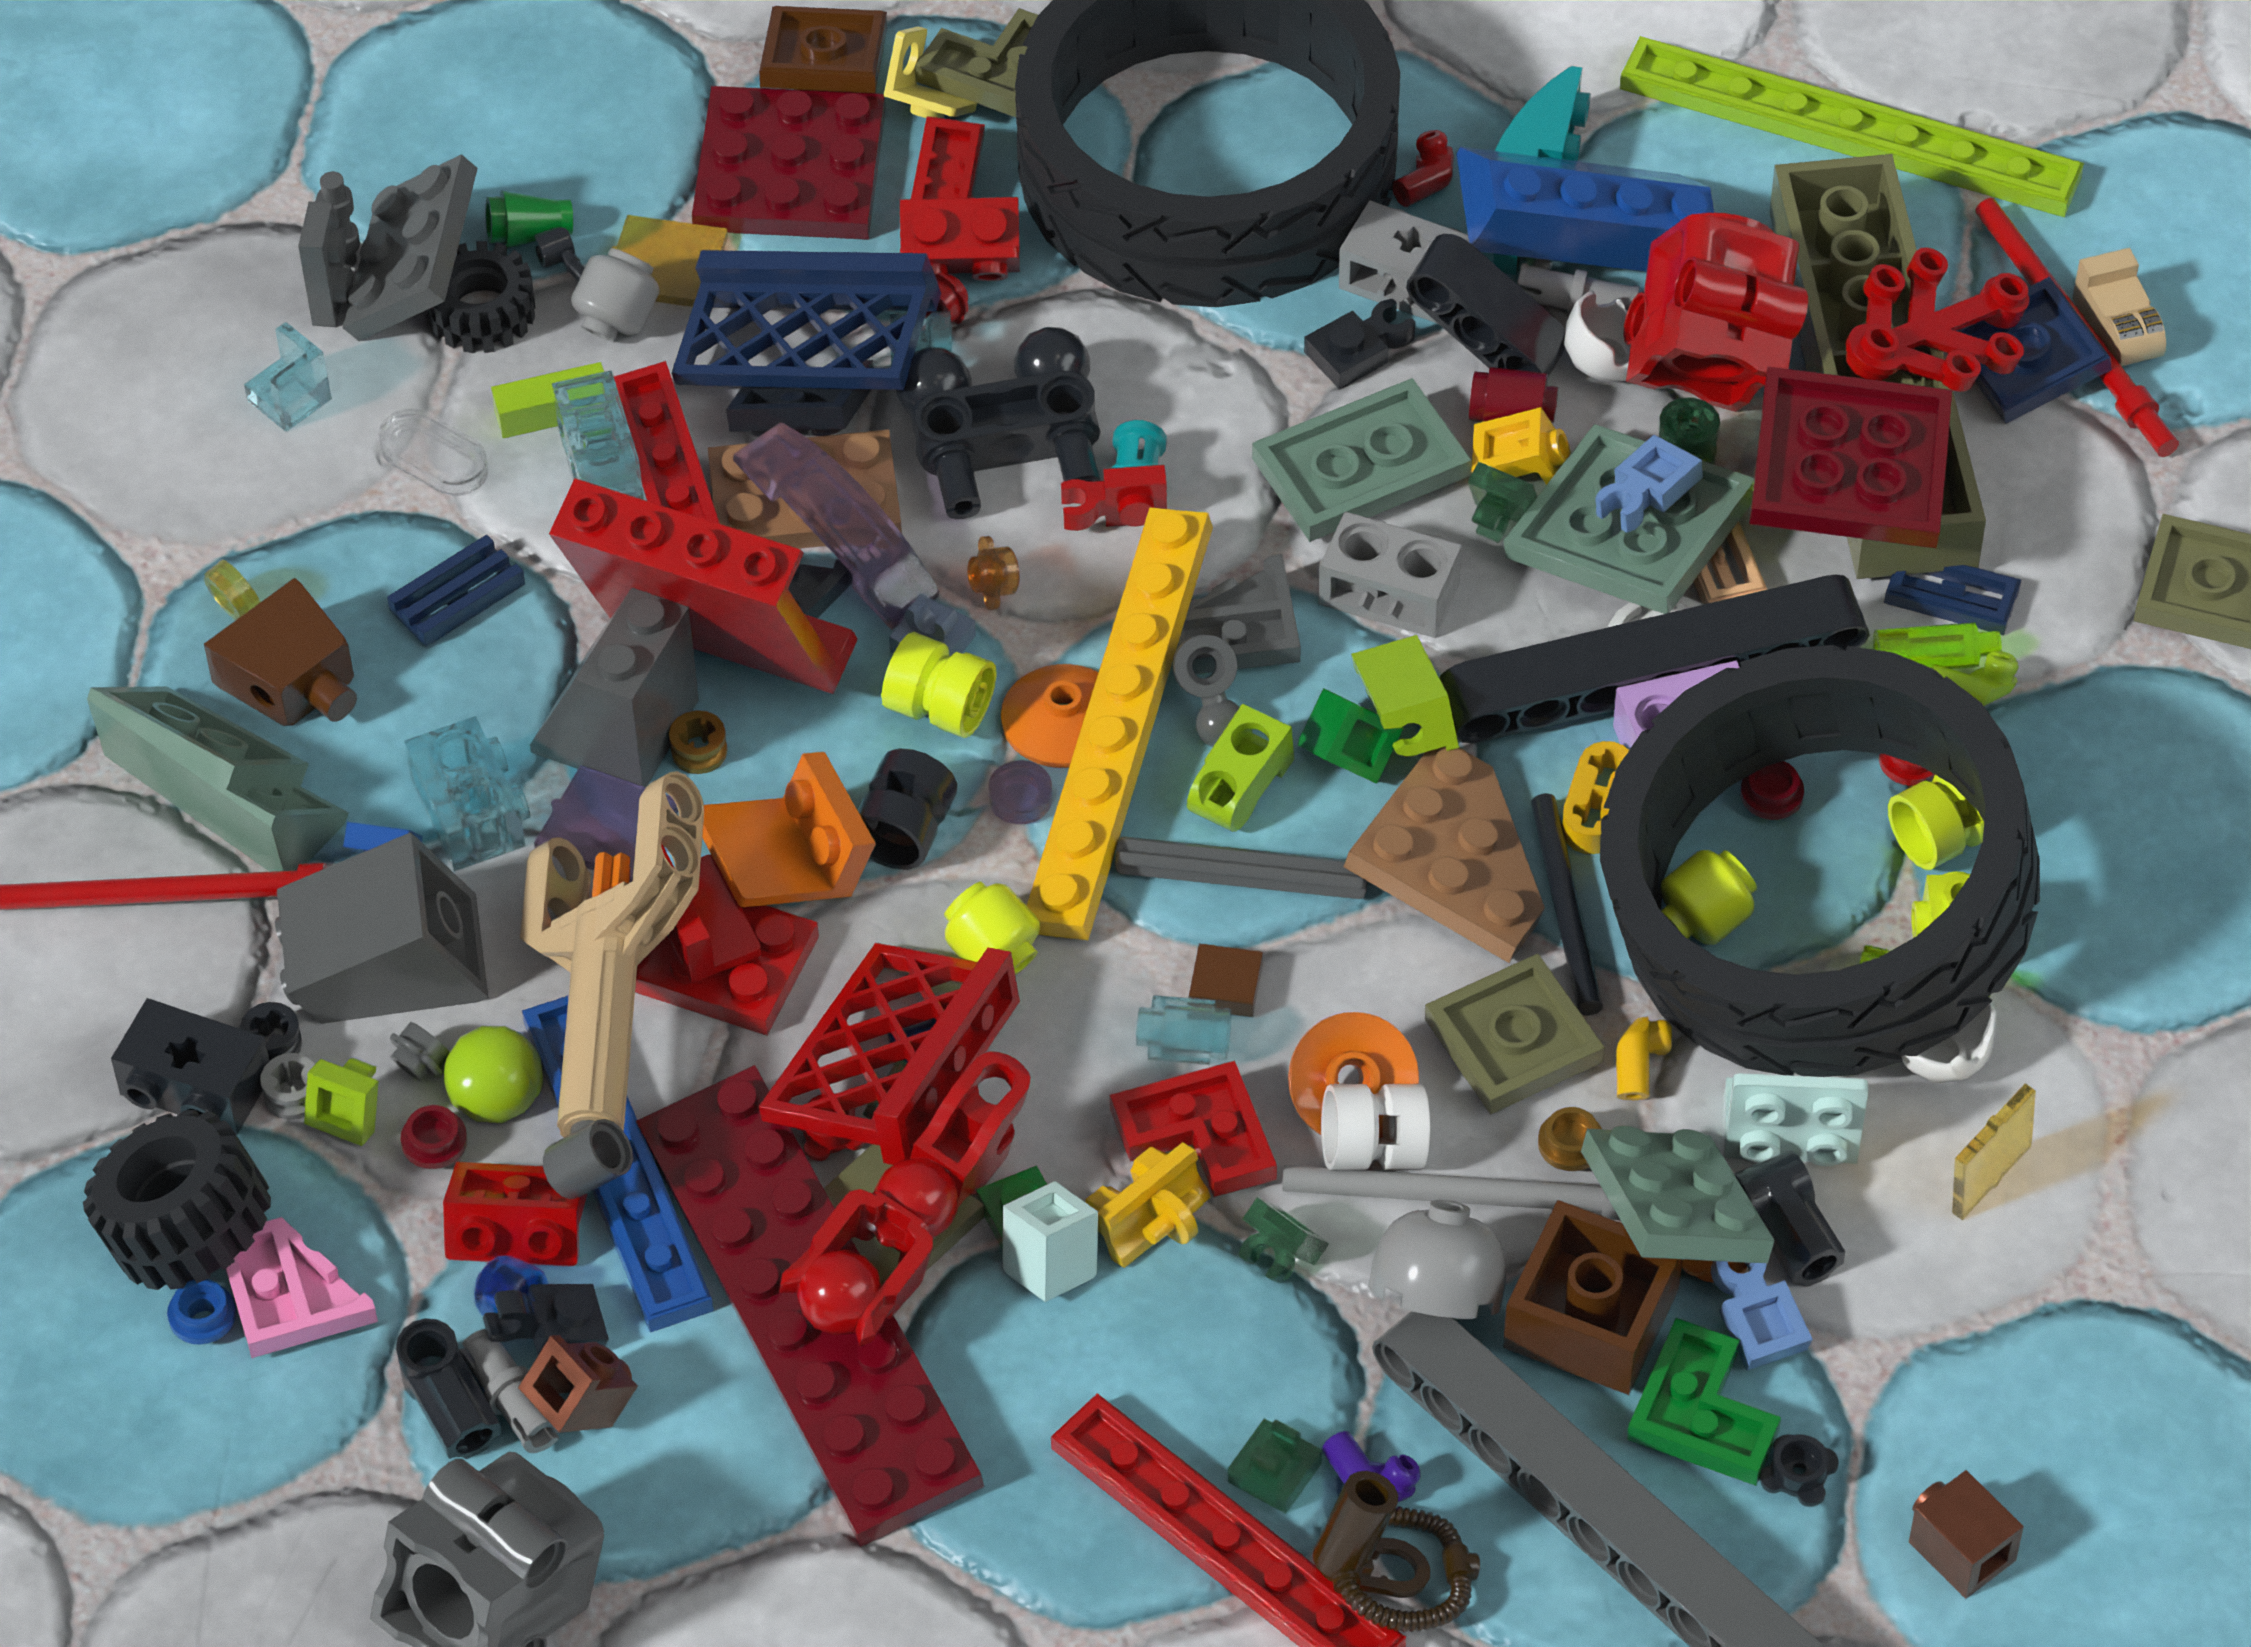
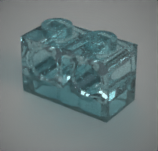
M612 370L552 383L558 432L572 479L576 478L644 500L639 458Z
M476 716L404 740L411 780L454 872L526 847L522 821L531 817L526 797L518 782L508 785L503 774L508 772V764L503 748L496 736L486 738Z

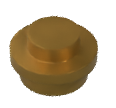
M1577 1107L1561 1108L1551 1114L1540 1127L1538 1133L1540 1154L1547 1163L1560 1170L1580 1171L1587 1169L1590 1166L1581 1152L1587 1128H1602L1593 1115L1584 1109Z

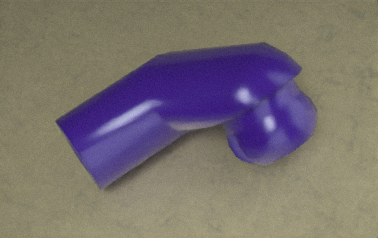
M1341 1431L1334 1434L1322 1446V1453L1344 1484L1349 1476L1357 1471H1371L1384 1476L1395 1486L1398 1493V1503L1407 1500L1416 1491L1415 1485L1421 1478V1470L1417 1462L1407 1455L1402 1454L1399 1458L1398 1456H1391L1386 1463L1370 1461L1349 1431Z

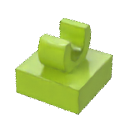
M350 1058L343 1067L320 1059L307 1073L304 1124L363 1146L375 1133L379 1081L372 1077L376 1073V1066L355 1058Z

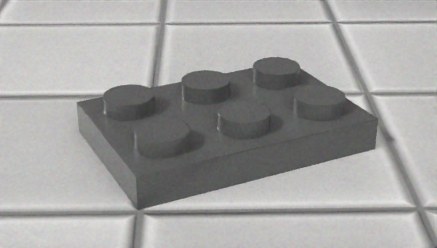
M462 154L440 165L429 166L420 175L397 186L386 187L373 201L371 207L372 216L366 240L360 249L361 259L354 285L348 295L349 305L343 324V329L356 340L366 339L445 302L478 169Z

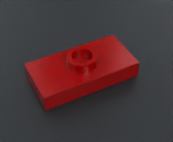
M926 117L911 199L973 198L985 136V124Z

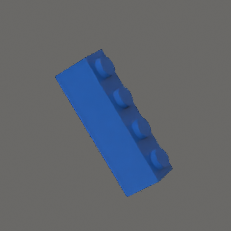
M1460 147L1456 153L1469 243L1480 252L1647 272L1652 241L1691 214L1714 213L1710 187L1680 174Z

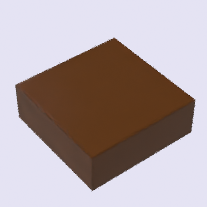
M1199 943L1188 996L1189 1009L1253 1017L1263 966V952Z

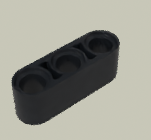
M1445 233L1436 236L1407 280L1406 289L1410 298L1489 369L1490 367L1541 372L1548 373L1549 377L1566 349L1564 346L1566 329L1561 323L1477 248L1462 237Z

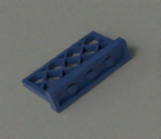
M701 250L695 268L701 284L671 374L676 385L904 390L927 311L937 310L941 291L927 253ZM712 308H741L717 324H714L709 318ZM771 309H797L773 325L763 316V314ZM828 310H854L830 326H827L819 317ZM884 311H907L906 315L887 327H884L876 318V316ZM754 321L762 332L736 348L727 337ZM810 322L819 333L792 349L783 338ZM867 323L876 334L849 350L840 339ZM717 343L727 353L710 365H694L698 355ZM772 345H775L783 354L767 366H752L748 362ZM829 346H832L840 355V357L824 367H808L805 361ZM886 347H889L894 353L891 368H865L862 362Z

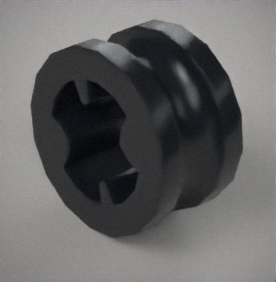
M266 1002L249 1009L243 1016L240 1024V1029L257 1035L269 1036L275 1028L282 1029L283 1036L273 1034L268 1042H266L270 1060L282 1054L300 1053L303 1042L297 1015L290 1007L278 1002Z

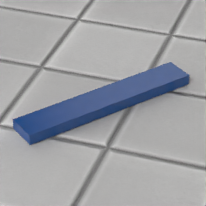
M568 996L522 1010L525 1028L541 1058L543 1072L558 1108ZM627 1096L623 1132L627 1136L632 1148L633 1162L631 1169L626 1174L592 1192L651 1333L713 1312L714 1310L709 1290L646 1139L636 1123L637 1118Z

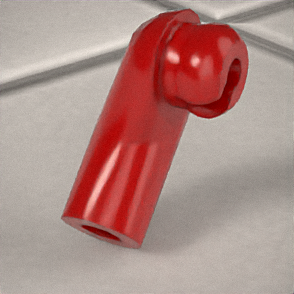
M1430 130L1419 135L1416 140V147L1419 151L1416 156V170L1393 182V193L1402 206L1409 207L1443 190L1453 178L1454 153L1453 148L1447 146V135L1442 131Z

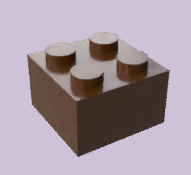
M1557 1200L1506 1305L1503 1348L1630 1395L1678 1293L1683 1259L1641 1257L1622 1223Z

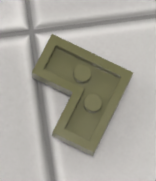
M1018 8L993 46L941 28L915 65L916 82L1016 117L1015 82L1019 54L1025 55L1027 47L1023 46V43L1038 14Z

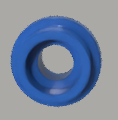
M209 1279L196 1283L195 1280H190L184 1288H178L174 1293L168 1306L167 1317L171 1330L182 1341L198 1345L208 1344L219 1340L230 1331L235 1322L236 1308L231 1294L218 1283ZM208 1311L212 1313L205 1318L193 1319L199 1312Z

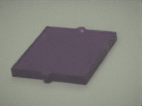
M580 765L562 797L552 800V813L534 842L535 848L552 838L561 837L577 848L583 857L586 867L594 870L595 856L605 851L611 856H615L622 852L630 857L629 883H631L634 872L639 799L646 787ZM666 795L669 805L677 814L678 808L671 796Z

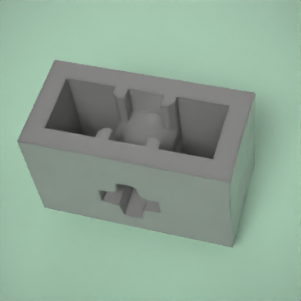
M1369 201L1340 247L1339 289L1378 303L1386 299H1394L1397 302L1398 310L1437 323L1410 298L1406 289L1407 280L1436 236L1443 233L1454 234L1469 242L1468 235L1457 229L1447 228L1410 215L1403 210L1393 209Z

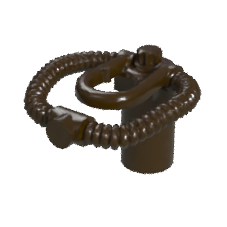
M1357 1471L1351 1474L1345 1482L1313 1548V1560L1316 1568L1325 1578L1333 1582L1335 1592L1341 1594L1343 1599H1346V1604L1351 1605L1353 1611L1358 1610L1357 1614L1359 1616H1364L1366 1621L1372 1619V1623L1374 1625L1379 1623L1381 1628L1387 1627L1388 1630L1394 1629L1396 1632L1400 1630L1403 1632L1408 1630L1410 1632L1415 1630L1420 1632L1423 1629L1427 1631L1430 1628L1435 1629L1437 1626L1442 1627L1445 1623L1448 1624L1457 1619L1470 1604L1469 1599L1472 1597L1471 1584L1472 1581L1478 1578L1480 1571L1479 1555L1469 1552L1468 1547L1462 1543L1457 1529L1446 1518L1441 1519L1439 1514L1434 1516L1432 1512L1426 1514L1424 1510H1420L1418 1513L1417 1509L1410 1510L1407 1507L1403 1510L1401 1506L1396 1508L1398 1504L1397 1490L1384 1476L1371 1471ZM1393 1524L1394 1527H1399V1525L1401 1528H1406L1407 1526L1408 1529H1413L1414 1527L1416 1531L1421 1528L1422 1532L1427 1530L1429 1534L1432 1533L1439 1539L1443 1547L1441 1555L1447 1583L1451 1586L1448 1599L1441 1603V1605H1437L1435 1608L1431 1607L1429 1610L1402 1612L1401 1610H1390L1389 1607L1384 1608L1382 1604L1378 1605L1377 1601L1372 1602V1598L1363 1593L1367 1592L1396 1598L1413 1597L1423 1591L1430 1579L1429 1563L1418 1548L1403 1540L1381 1538L1387 1526ZM1380 1554L1398 1556L1406 1560L1413 1567L1415 1577L1409 1581H1397L1388 1579L1385 1575H1381V1577L1371 1576L1374 1570L1373 1560H1377Z

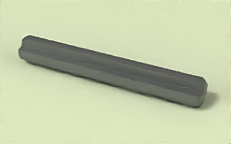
M1126 836L1119 839L1115 854L1116 871L1125 875L1351 899L1364 898L1368 881L1344 868L1346 860Z

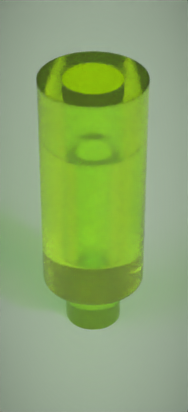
M1975 622L1876 629L1873 633V650L1893 652L1932 669L1934 664L1950 669L1977 668L1980 664V657H1987L1993 651H2002L2000 632H1978Z

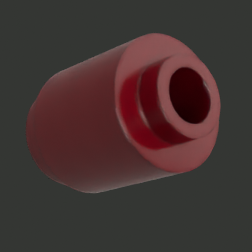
M1490 367L1489 373L1474 371L1470 395L1469 420L1485 422L1541 407L1551 423H1554L1558 387L1547 385L1548 373Z

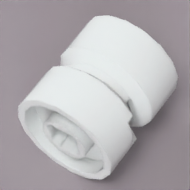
M1329 1084L1324 1093L1321 1116L1322 1149L1327 1168L1329 1170H1366L1370 1167L1373 1160H1378L1384 1170L1423 1169L1427 1162L1430 1144V1112L1428 1097L1423 1085L1385 1084L1381 1087L1378 1094H1373L1367 1084ZM1379 1115H1383V1138H1379Z

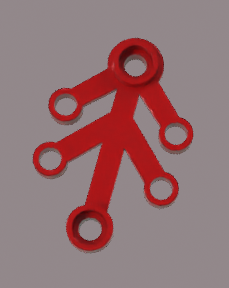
M1923 247L1915 252L1906 269L1907 275L1911 280L1908 322L1891 329L1892 305L1897 301L1905 286V278L1899 270L1890 265H1876L1871 270L1863 286L1864 293L1868 297L1866 324L1858 325L1850 332L1846 340V361L1851 370L1864 379L1882 381L1901 369L1942 382L1946 387L1957 392H1965L1971 389L1980 374V363L1985 364L1996 373L2009 374L2014 371L2024 354L2023 345L2016 337L2008 333L1999 332L1993 334L1989 341L1957 332V330L1982 320L1998 328L2006 329L2016 326L2029 305L2027 284L2017 275L2001 273L1988 279L1978 295L1935 312L1936 289L1948 269V261L1939 251ZM1924 345L1949 354L1943 360L1913 348Z

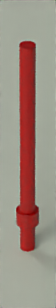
M1987 198L1981 201L1975 209L1976 215L2029 285L2032 286L2050 277L2110 356L2112 370L2099 376V378L2117 400L2115 403L2117 412L2130 428L2139 429L2159 457L2171 455L2178 448L2179 441L2158 415V403L2144 386H2136L1994 198Z
M326 863L299 864L297 870L0 884V910L277 897L278 888L328 867Z

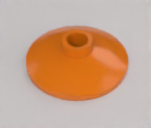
M1056 664L1033 670L1016 681L1007 692L1001 708L1002 729L1013 749L1034 763L1053 768H1069L1099 672L1080 665Z
M1362 1012L1335 1014L1312 1026L1298 1042L1292 1054L1288 1072L1290 1096L1296 1111L1303 1121L1319 1135H1321L1322 1104L1326 1087L1329 1084H1339L1338 1074L1344 1066L1352 1065L1359 1073L1358 1084H1367L1373 1094H1378L1381 1087L1385 1084H1419L1417 1060L1405 1036L1388 1021ZM1379 1115V1138H1382L1383 1115Z

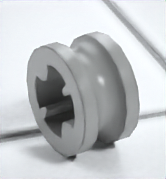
M298 1053L282 1054L270 1060L263 1068L260 1077L264 1101L269 1111L278 1118L294 1120L305 1116L307 1073L315 1065V1062L306 1055ZM292 1080H302L304 1087L296 1091L295 1087L292 1086ZM286 1081L289 1086H292L291 1093L287 1094L282 1093L280 1090V1085Z

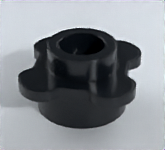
M1786 1434L1778 1437L1773 1445L1774 1455L1770 1466L1763 1468L1760 1473L1762 1487L1769 1493L1784 1492L1797 1497L1799 1502L1807 1507L1821 1504L1825 1499L1826 1491L1823 1486L1828 1475L1835 1473L1838 1469L1839 1460L1836 1453L1829 1448H1825L1820 1441L1808 1435ZM1800 1467L1805 1469L1806 1472L1798 1475L1793 1471V1468Z

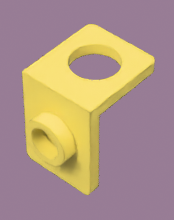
M917 26L898 31L895 36L884 97L911 104L910 112L924 118L927 116L944 118V115L957 117L975 112L977 102L917 84L915 65L923 55L927 29ZM911 45L910 57L905 69L903 70L904 56L906 54L908 47Z

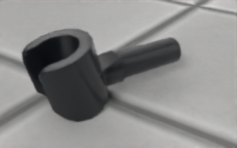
M556 227L535 234V240L538 244L535 251L541 266L547 268L563 263L567 272H570L579 282L585 267L575 254L574 245L568 230L563 227Z

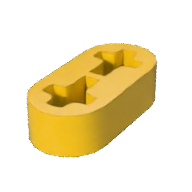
M1611 741L1593 743L1583 751L1579 758L1564 804L1562 823L1566 844L1575 851L1583 854L1600 853L1601 819L1608 815L1609 809L1604 808L1616 771L1610 775L1607 787L1597 785L1598 775L1603 772L1604 768L1617 770V767L1629 751L1624 745ZM1591 808L1601 810L1600 821L1595 823L1594 828L1582 826L1587 821Z

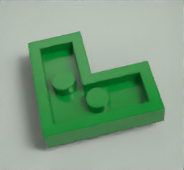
M1675 1318L1628 1425L1627 1440L1756 1486L1760 1473L1766 1464L1774 1441L1779 1433L1781 1417L1720 1396L1738 1355L1740 1340Z

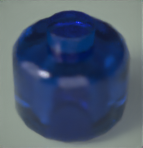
M510 1255L498 1256L489 1261L478 1274L474 1289V1303L479 1313L483 1316L489 1312L498 1313L494 1300L496 1292L518 1290L527 1294L531 1284H549V1281L544 1271L530 1263Z

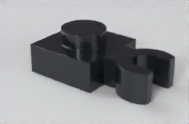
M1386 299L1379 302L1373 308L1371 317L1364 321L1352 310L1304 337V353L1340 390L1387 364L1388 348L1398 349L1409 345L1415 338L1416 322L1409 318L1400 324H1389L1396 319L1397 302L1394 299Z

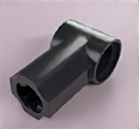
M1787 1151L1734 1173L1773 1237L1772 1251L1793 1284L1802 1283L1806 1287L1827 1279L1837 1267L1844 1264L1846 1251L1816 1205L1814 1187L1809 1172L1795 1152Z
M424 1318L413 1321L403 1328L396 1344V1352L405 1391L412 1399L418 1402L449 1459L455 1457L468 1459L487 1450L489 1444L501 1434V1425L460 1354L454 1331L448 1324L438 1319ZM430 1356L443 1359L432 1366L416 1364L423 1358Z

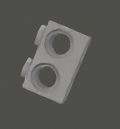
M1345 511L1319 566V605L1436 638L1460 584L1462 545L1446 541L1437 535L1422 534L1388 524L1378 518H1367Z

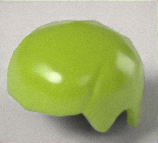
M480 1026L461 1036L447 1056L444 1067V1084L450 1102L454 1107L476 1122L504 1123L525 1113L543 1088L541 1058L534 1045L522 1033L507 1026Z

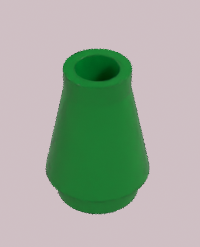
M501 190L500 196H489L486 198L485 223L489 244L500 243L506 245L508 249L535 242V234L556 227L566 228L569 234L572 235V202L570 199L557 200Z

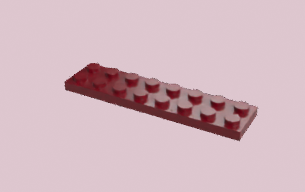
M753 1065L636 1120V1123L646 1139L658 1169L862 1547L985 1486L980 1470L894 1315L892 1318L885 1320L874 1341L859 1347L856 1333L834 1336L814 1328L802 1315L797 1293H779L782 1273L810 1248L813 1236L835 1208L790 1127L762 1121L759 1105L769 1093V1089L757 1067ZM852 1239L841 1248V1250L847 1249L860 1254Z

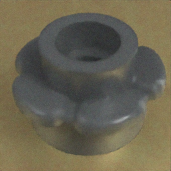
M410 1022L399 1036L395 1033L391 1034L390 1041L397 1049L390 1057L402 1070L418 1081H421L427 1073H430L435 1078L441 1077L442 1070L440 1067L445 1063L450 1052L439 1040L413 1022Z

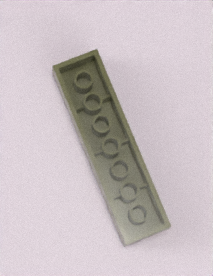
M1885 154L1777 164L1774 166L1769 214L1775 234L1792 238L1799 243L1794 285L1803 287L1808 294L1806 318L1798 333L1806 369L1808 372L1862 378L1851 370L1846 361V340L1854 327L1866 324L1868 297L1864 293L1863 286L1871 270L1876 265H1890L1899 270L1904 276L1905 286L1897 301L1892 305L1891 329L1908 322L1911 280L1907 275L1906 269L1917 249L1893 155ZM1924 345L1913 348L1945 360L1943 351ZM1901 369L1882 380L1951 390L1942 382ZM1953 391L1941 527L1937 549L1847 537L1856 579L1892 576L1897 571H1906V574L1943 571L1944 567L1958 565L1979 568L1986 518Z

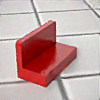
M661 844L665 858L668 860L670 865L675 869L664 846ZM708 854L701 857L699 889L674 929L667 935L691 983L761 956L760 942L741 906L737 904L712 855Z

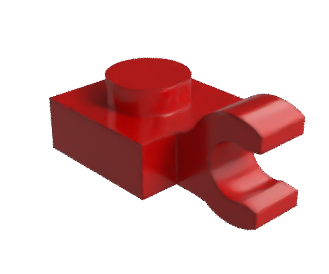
M1165 465L1103 469L1104 481L1090 482L1071 479L1061 483V503L1081 504L1077 507L1063 508L1064 529L1080 531L1087 529L1101 516H1105L1106 527L1143 526L1149 508L1167 509Z

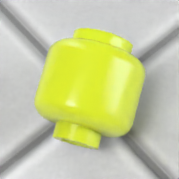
M1699 850L1661 882V895L1666 904V907L1661 911L1687 939L1693 936L1705 945H1715L1754 912L1752 893L1757 890V885L1746 868L1727 850H1723L1720 854L1711 850Z
M979 881L962 892L944 913V917L949 921L945 928V941L961 959L978 962L987 947L1010 951L1015 975H1017L1031 963L1038 953L1032 944L1038 936L1040 922L1035 914L1006 884L995 883L986 886L982 881Z

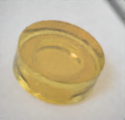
M221 560L204 574V582L209 592L233 619L237 620L260 603L257 594L247 580L229 562Z

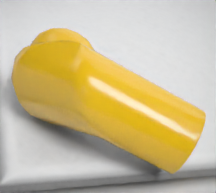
M1648 1016L1637 1018L1619 1040L1616 1049L1617 1098L1634 1101L1650 1097L1649 1054L1666 1055L1671 1051L1672 1026L1667 1020L1649 1021Z

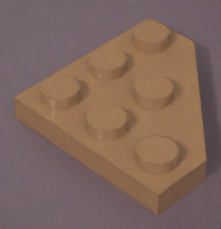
M1445 747L1425 752L1350 849L1344 864V868L1508 963L1512 961L1539 924L1545 909L1493 767L1461 748L1447 751Z

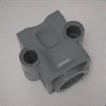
M509 1451L480 1471L464 1459H454L435 1474L426 1487L420 1501L388 1521L383 1546L387 1555V1566L374 1594L370 1619L394 1639L413 1647H547L546 1637L581 1614L589 1606L604 1540L602 1523L598 1516L581 1503L578 1497L566 1485L555 1478L545 1475L516 1452Z

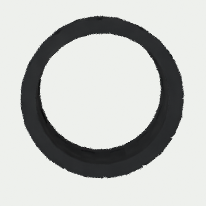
M1052 0L1037 16L1023 43V46H1026L1027 49L1025 55L1019 54L1015 82L1017 160L1019 161L1018 174L1028 212L1045 240L1073 266L1078 265L1083 273L1119 292L1160 303L1162 299H1166L1173 305L1224 307L1260 302L1259 297L1264 296L1273 299L1312 285L1339 267L1340 247L1368 202L1373 201L1387 207L1391 202L1392 198H1388L1387 195L1388 190H1393L1392 185L1396 176L1400 69L1393 43L1390 41L1387 30L1365 0ZM1210 51L1244 54L1278 63L1308 78L1335 100L1352 126L1341 143L1314 167L1283 183L1249 193L1207 197L1172 194L1138 185L1103 168L1076 145L1063 124L1078 103L1103 81L1136 64L1172 54Z
M1835 645L1786 648L1740 662V668L1727 667L1685 690L1651 721L1655 724L1651 729L1641 732L1617 767L1604 808L1609 809L1608 815L1601 819L1600 864L1609 896L1612 900L1614 913L1624 938L1634 973L1660 1014L1691 1041L1697 1042L1705 1050L1746 1069L1794 1076V1073L1812 1077L1858 1075L1903 1062L1901 1056H1917L1959 1033L1993 1001L1989 998L1992 993L2002 991L2024 957L2038 914L2037 911H2032L2034 905L2040 902V858L2024 785L2006 736L1982 703L1947 676L1944 678L1935 669L1896 653L1847 646L1845 651ZM1848 750L1886 754L1920 765L1953 785L1979 812L1984 821L1983 842L1970 877L1949 907L1913 939L1879 958L1841 970L1797 975L1753 970L1715 957L1684 937L1661 911V882L1664 880L1677 844L1699 813L1727 788L1766 766L1804 754Z

